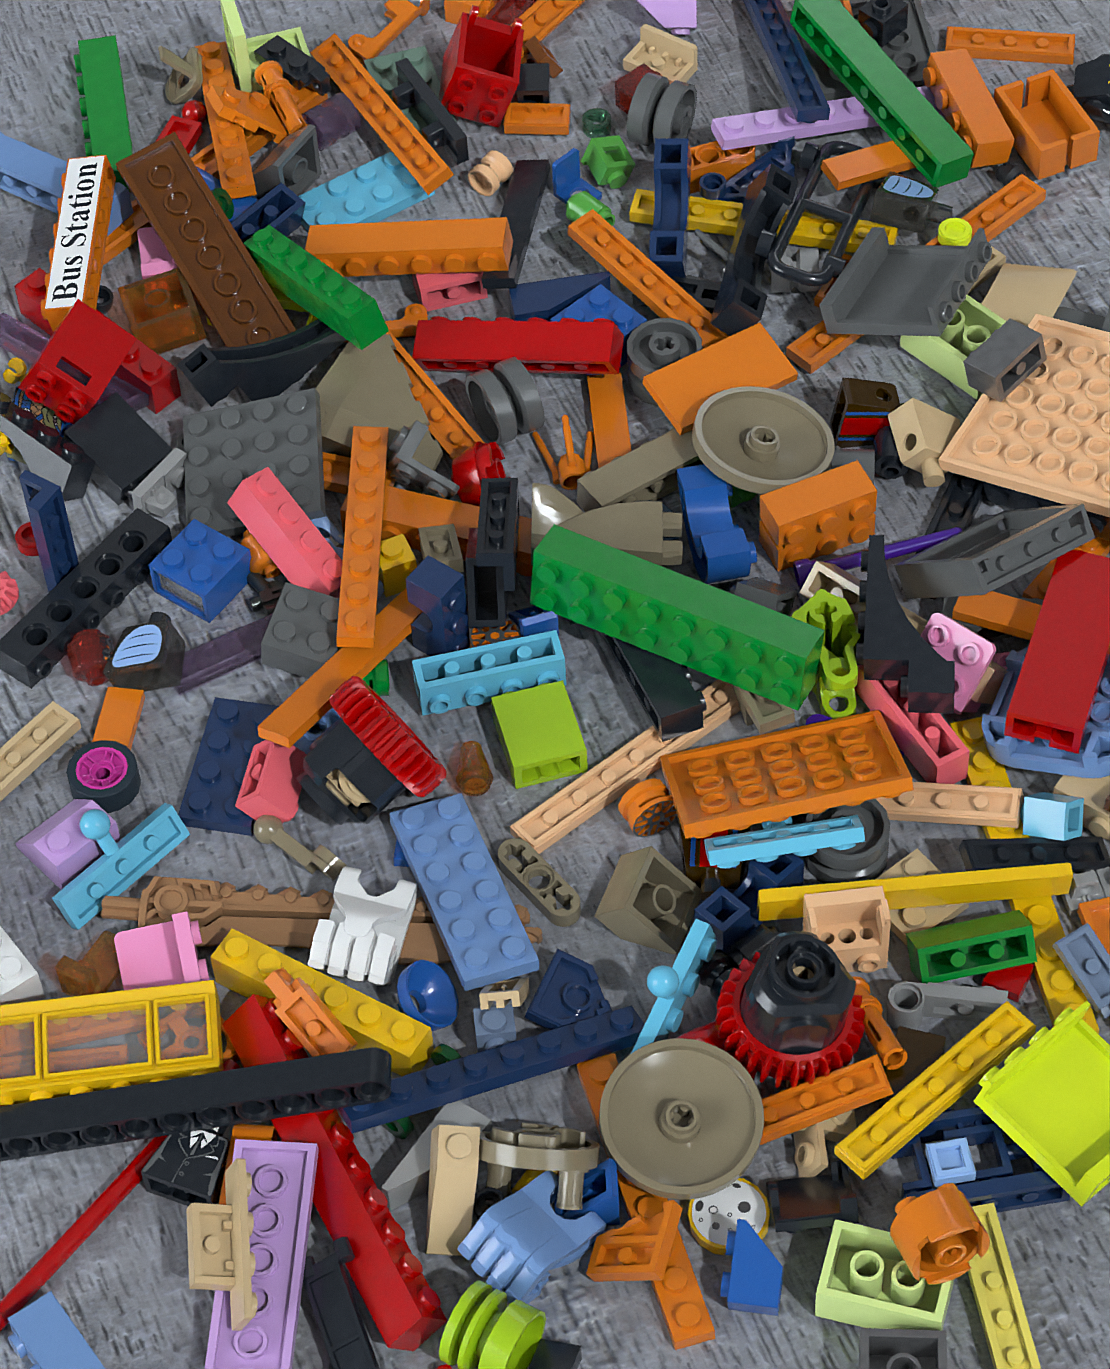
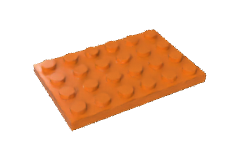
M880 710L660 756L662 771L670 795H672L685 839L691 837L706 838L715 832L729 829L743 830L753 824L767 821L781 822L790 816L804 813L819 814L828 808L842 805L857 806L866 800L880 797L894 798L900 796L903 792L914 790L912 776Z

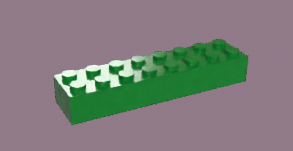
M555 524L534 550L530 604L543 610L553 611L555 614L797 711L816 684L825 631L823 629Z

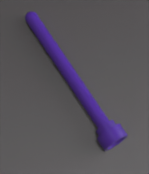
M954 527L884 545L885 560L926 550L963 530L959 527ZM861 552L823 562L835 564L846 571L861 567ZM808 558L793 562L794 574L800 590L816 560L809 561Z

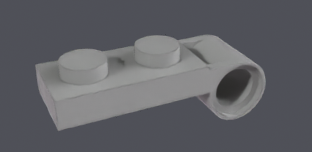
M903 981L892 986L889 991L887 1021L896 1031H898L899 1026L918 1029L922 1023L923 1016L981 1023L1007 1001L1008 991L997 990L990 986L978 988L959 986L952 982H928L926 984ZM901 1005H907V1006H910V1007H912V1008H911V1009H902V1008H900L899 1006H901Z

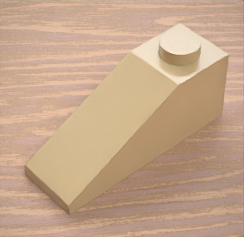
M438 1125L431 1130L425 1254L462 1256L457 1248L471 1231L478 1175L480 1127Z

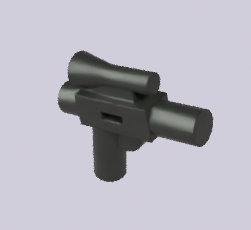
M250 572L247 576V581L258 593V596L249 598L250 607L253 612L264 609L265 615L269 620L273 615L285 583L279 580L267 582L260 573Z

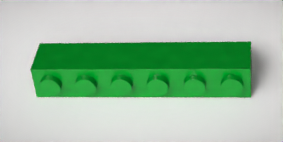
M116 35L79 40V54L74 55L76 73H82L81 76H76L79 95H85V97L79 98L82 117H88V119L82 120L85 140H91V142H85L87 157L107 155L116 176L115 183H121L127 187L130 193V189L116 167L117 162L133 154Z
M269 225L264 229L258 230L250 239L243 243L269 284L360 350H363L389 332L378 304L373 297Z

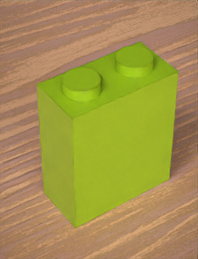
M563 680L543 683L537 687L516 692L510 691L491 697L493 721L515 789L588 771L587 749Z

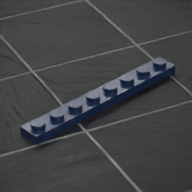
M743 0L796 121L815 123L821 120H829L830 107L781 1Z
M632 1005L507 1043L503 1046L391 1079V1095L386 1100L378 1103L339 1108L338 1111L351 1133H357L635 1046L645 1023Z

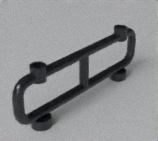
M830 141L825 143L820 149L819 145L806 142L798 167L807 169L809 172L778 235L776 232L763 229L755 251V255L767 258L770 269L776 275L802 285L815 287L827 284L832 277L838 278L845 268L847 260L843 259L842 256L873 188L881 191L886 178L882 177L862 183L848 212L810 200L823 173L821 170L823 160L830 158L833 154L842 155L863 149V147L848 142ZM804 212L842 224L829 254L827 253L822 269L818 273L807 272L781 261Z

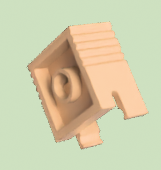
M883 886L804 895L803 932L816 934L821 941L830 946L847 972L861 971L870 973L878 969L887 968L891 917L888 902L884 896Z

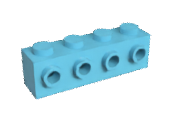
M557 630L412 660L414 684L422 716L433 713L441 714L448 710L466 706H478L485 702H490L491 697L510 691L516 692L537 687L543 683L563 680L564 685H566L565 657Z

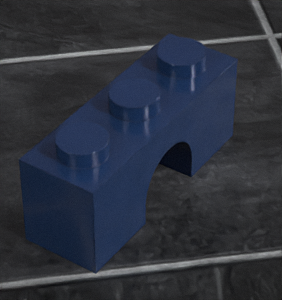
M428 555L405 579L408 602L423 611L411 624L413 647L428 656L468 649L470 640L464 575Z
M794 853L778 855L779 857L776 860L770 862H758L752 859L749 862V871L744 882L735 892L730 893L721 886L695 908V919L710 924L716 936L715 940H717L716 949H721L726 954L729 953L731 945L764 922L758 920L757 913L758 891L760 889L803 886L804 861Z

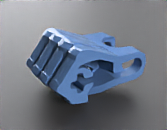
M550 1170L543 1172L522 1189L487 1209L457 1248L466 1259L470 1261L475 1259L471 1264L473 1270L481 1277L489 1276L486 1280L487 1284L491 1285L493 1290L505 1291L510 1304L516 1299L528 1304L541 1294V1289L548 1282V1277L551 1275L548 1271L573 1263L594 1246L596 1237L603 1233L606 1223L596 1212L592 1211L576 1220L564 1219L555 1214L550 1204L558 1195L559 1176Z

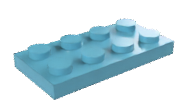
M391 151L299 195L306 202L301 224L309 232L310 225L376 223L435 195V190L428 195Z

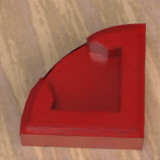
M1029 963L988 972L982 980V986H990L997 990L1008 991V999L1019 1002L1034 972V965Z

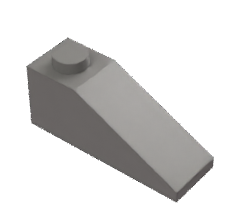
M461 1101L444 1105L381 1187L388 1200V1209L392 1211L428 1192L431 1130L438 1125L480 1127V1132L492 1131V1119Z

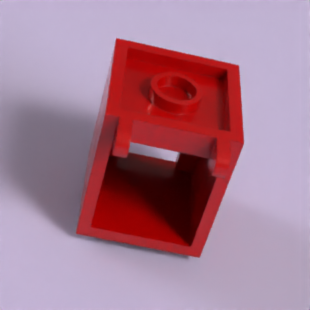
M472 5L469 14L462 12L443 56L439 100L451 115L499 128L519 85L524 30L521 29L523 20L515 18L512 26L479 17V6Z
M77 299L51 335L18 388L24 391L30 400L42 403L54 411L60 420L75 424L87 415L96 404L137 338ZM59 360H64L88 376L90 379L86 386L57 368L56 365Z

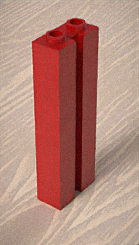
M1075 549L1057 557L1007 711L1005 736L1033 743L1035 737L1049 740V747L1079 754L1110 654V558Z

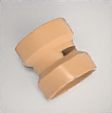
M491 150L482 158L481 164L475 165L469 171L468 181L475 191L489 197L498 190L500 183L505 182L512 175L513 167L506 156L498 151Z

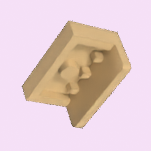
M643 24L640 28V42L623 59V69L640 77H643L648 72L667 77L670 84L675 80L686 83L698 70V48L689 41L648 24Z

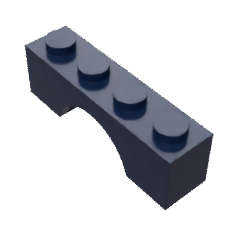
M655 138V206L653 228L650 230L649 259L667 275L686 278L692 159L689 138Z

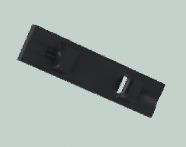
M408 58L395 62L396 71L398 72V86L392 89L393 102L400 110L410 107L415 108L428 125L422 128V136L433 149L443 146L457 165L468 161L466 134Z

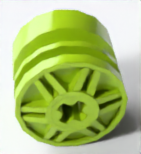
M477 1280L461 1296L445 1326L440 1341V1360L453 1366L457 1364L458 1369H475L477 1366L478 1369H528L544 1333L546 1323L545 1312L518 1299L507 1307L508 1299L505 1292L498 1289L493 1291L491 1285Z

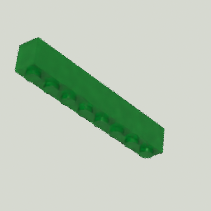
M795 0L790 18L791 25L862 104L929 183L936 189L967 178L974 156L970 146L959 137L951 125L943 119L933 105L919 92L913 82L903 74L896 63L887 56L878 43L863 29L858 20L847 11L841 1Z

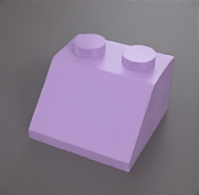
M74 799L15 843L16 847L61 890L105 854L96 840L85 837L80 830V819L85 812L91 809L104 811L93 800ZM108 815L111 823L109 832L115 842L118 843L121 839L117 823Z

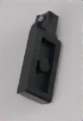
M276 35L254 51L255 60L260 64L266 61L278 62L283 69V78L287 79L298 90L308 86L322 96L332 90L330 85L331 77L321 63L279 35Z

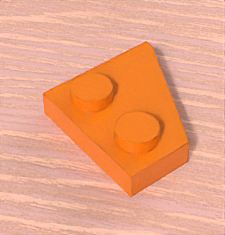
M211 85L206 96L218 116L238 123L256 133L258 127H261L271 132L273 142L278 144L288 136L287 131L271 107L269 99L262 93L240 91L231 86L220 87Z
M669 1200L663 1203V1212L647 1220L642 1215H639L627 1221L622 1227L618 1229L613 1228L597 1236L586 1275L594 1282L663 1280L683 1208L675 1200Z

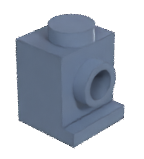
M512 1004L506 1005L505 1008H496V1006L483 1010L481 1008H473L478 1053L517 1041Z

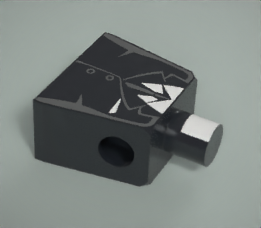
M228 1126L168 1135L141 1171L146 1191L189 1206L191 1203L219 1204L230 1140L222 1136Z

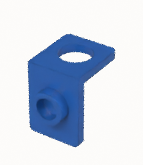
M573 148L552 164L553 194L563 203L567 204L572 193L576 191H587L598 200L602 199V193L580 178L579 150Z

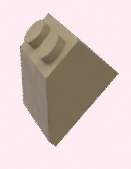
M649 846L621 855L594 917L622 940L669 954H676L691 923L695 908H697L701 899V889L657 850Z

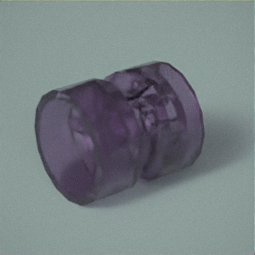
M340 92L323 101L321 106L317 105L302 113V117L307 125L316 126L319 151H323L335 144L339 137L345 138L361 127L360 117L354 104L345 94Z

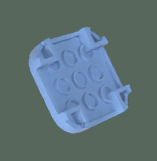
M1028 647L1018 653L1012 649L1005 659L1008 672L1003 678L989 715L983 714L982 730L989 755L998 763L1013 768L1081 778H1103L1109 776L1110 655L1079 754L1049 747V740L1035 737L1033 743L1004 735L1007 711Z

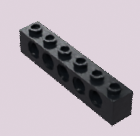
M139 508L134 510L0 639V669L31 689L41 679L46 678L51 673L53 667L65 655L72 653L77 644L89 632L94 631L111 610L119 607L125 597L137 585L142 584L147 579L150 573L149 564L172 541L170 527Z

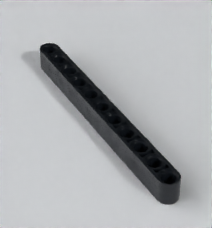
M364 1048L0 1106V1161L378 1103L386 1100L391 1095L392 1057L384 1049Z

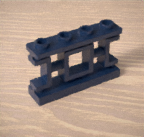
M978 1106L962 1110L946 1109L891 1156L892 1159L912 1156L918 1181L902 1183V1199L909 1196L918 1198L923 1194L936 1190L932 1189L931 1171L928 1160L924 1156L921 1143L966 1137L969 1146L992 1142L998 1167L977 1170L976 1178L973 1181L955 1184L959 1191L966 1196L971 1206L994 1203L996 1212L999 1213L1070 1200V1195L1017 1143L1005 1144L1002 1129ZM1029 1157L1033 1172L1013 1176L1010 1160Z

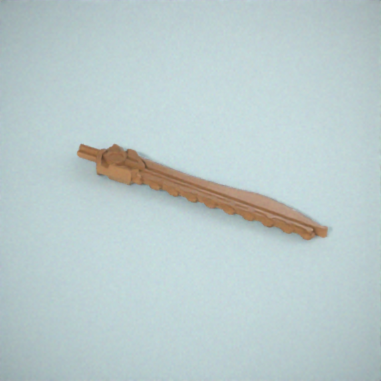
M154 876L148 887L142 890L141 898L105 896L101 904V917L138 921L137 928L173 921L172 914L187 911L191 921L198 920L202 943L197 944L196 947L219 946L233 928L267 946L311 949L319 919L329 920L335 900L332 897L333 894L324 889L309 897H301V892L290 886L274 895L269 894L268 888L259 884L244 892H237L236 886L228 882L220 884L219 881ZM423 897L416 899L415 909L398 961L399 965H410L419 960H428L435 964L451 962ZM519 904L515 905L514 907L523 926L529 924L530 914L528 908ZM524 927L531 944L542 942L543 935L540 928Z

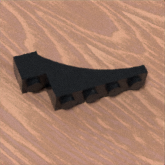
M317 319L296 331L261 343L221 348L207 347L203 343L179 362L177 366L211 407L218 401L226 398L237 386L241 388L250 401L279 396L292 384L301 380L319 362L328 358L346 339Z
M869 535L868 550H861V572H867V580H860L859 602L866 603V610L858 611V634H864V642H857L856 662L857 665L864 666V680H901V698H908V713H954L955 661H947L921 637L908 620L895 596L888 576L885 561L884 535Z

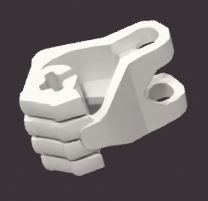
M344 866L335 885V903L329 920L319 919L313 937L308 966L316 970H327V973L336 977L347 976V978L356 982L369 981L376 985H390L396 972L406 933L415 909L417 883L399 880L394 890L377 897L370 896L361 886L359 879L361 869Z

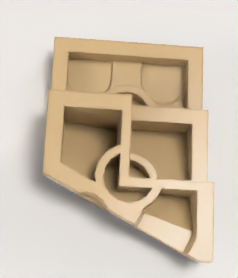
M1003 263L981 304L1007 321L1011 318L1025 326L1029 325L1036 314L1053 318L1077 271L1065 268Z

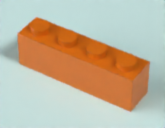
M962 48L930 53L927 67L923 70L924 83L930 88L935 98L936 107L939 110L941 109L946 122L951 125L952 129L974 152L970 167L976 168L1008 162L1015 139L967 49Z

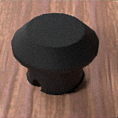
M1005 162L996 170V178L1003 183V187L1020 174L1025 176V170L1021 164L1014 166L1010 162Z

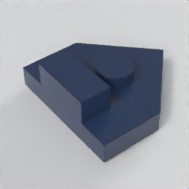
M557 949L525 1014V1018L553 1030L612 1012L608 1000L604 998L598 984L599 978L593 965Z

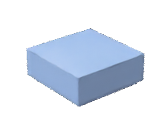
M966 1137L926 1144L925 1152L935 1187L946 1183L956 1184L975 1180L976 1171Z

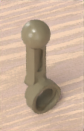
M262 815L254 823L253 832L259 842L275 844L312 875L318 869L334 881L340 875L343 867L347 866L321 844L315 850L305 848L284 831L282 821L275 816Z

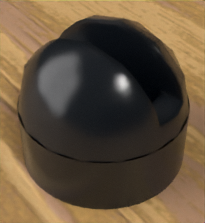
M100 285L98 297L104 300L103 303H97L96 309L102 314H106L112 307L114 296L108 287Z
M486 1187L480 1189L475 1194L473 1210L478 1219L487 1210L486 1200L493 1199L494 1204L504 1199L501 1191L493 1187Z

